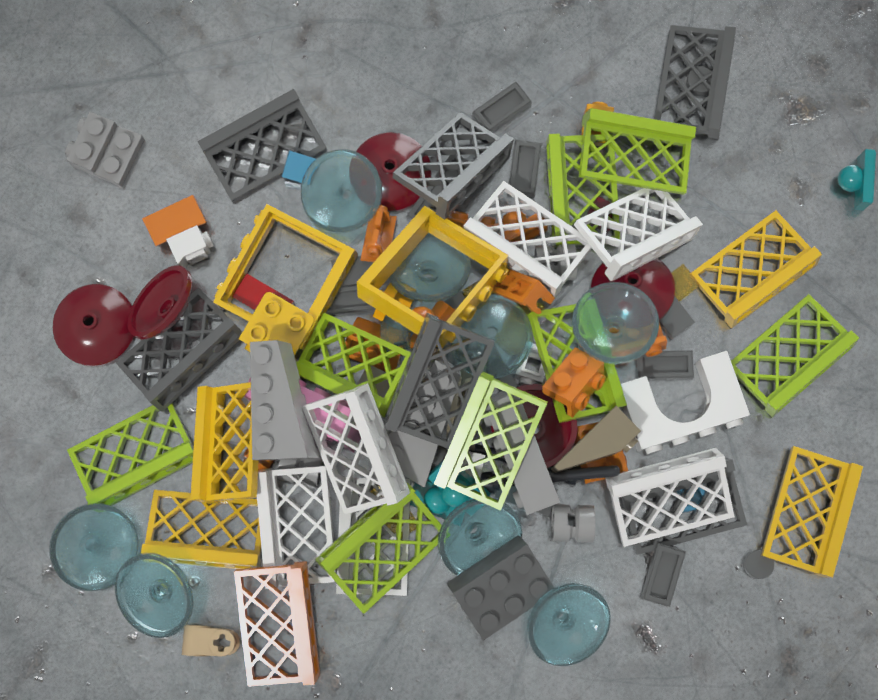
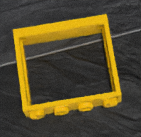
M266 204L259 216H255V226L252 232L246 234L240 245L242 250L238 257L231 260L224 283L221 282L216 287L218 290L214 296L213 303L249 322L253 314L232 304V296L248 272L275 221L333 250L339 256L308 314L314 317L315 321L299 348L304 351L323 312L326 313L333 303L358 253L355 249Z
M426 206L417 213L357 281V296L359 299L417 335L425 318L385 294L379 288L428 233L489 269L446 321L448 323L461 327L465 321L469 322L476 313V307L481 301L486 302L489 299L494 285L497 282L501 283L509 272V269H507L508 255L452 221L442 219L435 211ZM446 329L442 330L439 337V343L442 348L448 341L451 343L456 339L455 333Z

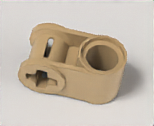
M184 625L181 655L220 657L232 655L240 647V637L237 632L231 629L210 628L211 626ZM225 638L230 641V646L224 648V645L219 644L220 639Z

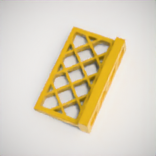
M775 210L691 272L689 277L724 315V321L732 329L815 267L822 254L815 246L811 248ZM775 221L782 228V235H766V226ZM748 239L761 240L760 252L745 251V242ZM765 241L781 242L780 254L764 253ZM785 243L797 244L802 252L796 256L784 255ZM727 255L740 256L739 268L722 266L723 258ZM743 256L759 258L758 270L742 269ZM763 258L779 260V269L775 272L762 271ZM705 271L718 272L717 284L705 283L700 275ZM722 272L738 274L737 286L720 285ZM741 275L758 276L757 285L753 288L740 287ZM720 290L736 292L735 301L728 307L719 299Z
M251 382L220 387H197L190 500L214 504L226 500L257 498L259 460H252L251 401L246 406L241 400L251 390ZM228 393L232 400L224 409L225 394ZM238 405L242 413L234 422L230 414ZM249 418L250 429L244 434L240 427ZM226 420V422L230 425V428L222 437L223 423ZM236 433L241 440L233 450L228 443ZM247 447L249 449V457L243 463L238 456ZM224 449L229 456L221 465V453ZM235 462L239 470L231 479L226 471ZM245 475L247 478V491L241 492L237 484ZM223 478L227 485L219 494L220 479Z
M792 446L761 556L812 572L824 578H833L863 466L855 463L849 464ZM797 455L807 457L813 469L800 475L794 465ZM815 460L822 462L823 464L818 466ZM828 464L839 468L837 479L829 484L820 470ZM793 472L796 478L790 480ZM815 472L823 487L810 493L802 478ZM798 481L806 496L792 502L787 489L790 484ZM835 485L834 490L832 492L830 487ZM826 490L831 499L830 505L820 511L812 496ZM808 499L816 514L802 520L794 505ZM784 500H786L788 504L785 507H783ZM790 508L798 523L784 529L779 520L780 514ZM827 512L826 519H824L822 514ZM818 517L823 526L822 534L812 538L805 523ZM800 526L808 541L795 548L787 533ZM778 527L780 532L775 535L776 528ZM780 536H783L790 551L782 555L770 552L773 540ZM820 540L819 545L817 547L815 542ZM811 545L816 555L813 566L803 563L797 551ZM793 554L795 560L787 558V556Z
M154 490L145 544H142L141 556L146 561L229 569L257 568L261 566L260 556L262 548L259 517L251 524H248L240 514L249 506L258 507L257 499L219 501V503H214L210 506L201 502L206 509L192 519L184 509L193 501L190 500L191 493ZM160 498L173 499L178 505L165 516L158 510ZM177 499H181V500H185V501H183V502L180 504ZM221 503L229 504L234 512L220 522L212 510ZM233 504L242 506L236 509V507ZM179 511H182L189 522L175 532L167 520ZM210 513L218 524L204 535L196 523ZM158 514L161 517V519L156 522ZM238 515L246 525V528L232 537L224 526ZM165 523L173 535L163 542L153 541L155 530ZM256 525H258L257 534H256V532L252 529V528H254ZM191 526H194L202 537L193 544H185L179 536ZM222 528L230 540L221 547H215L208 538ZM250 531L256 538L255 549H242L236 541ZM177 538L180 543H172V541ZM204 541H206V543H207L209 546H204V545H200V544L203 543ZM232 544H234V545L237 547V549H236V548H228V547H230Z

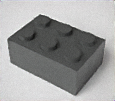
M519 535L446 583L483 641L556 592V589L528 544Z

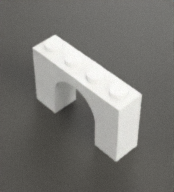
M727 351L702 358L695 363L705 391L706 402L701 415L692 422H676L661 413L656 405L647 376L621 384L627 406L623 407L624 414L641 430L636 436L638 442L635 444L637 452L645 450L648 455L663 450L662 444L671 441L673 446L689 442V436L699 433L700 438L717 433L716 427L726 424L727 429L744 424L742 419L748 417L750 413Z

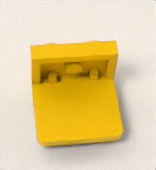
M267 292L240 335L239 340L247 344L244 349L249 352L250 342L278 340L291 343L295 356L315 320L312 315L279 296Z

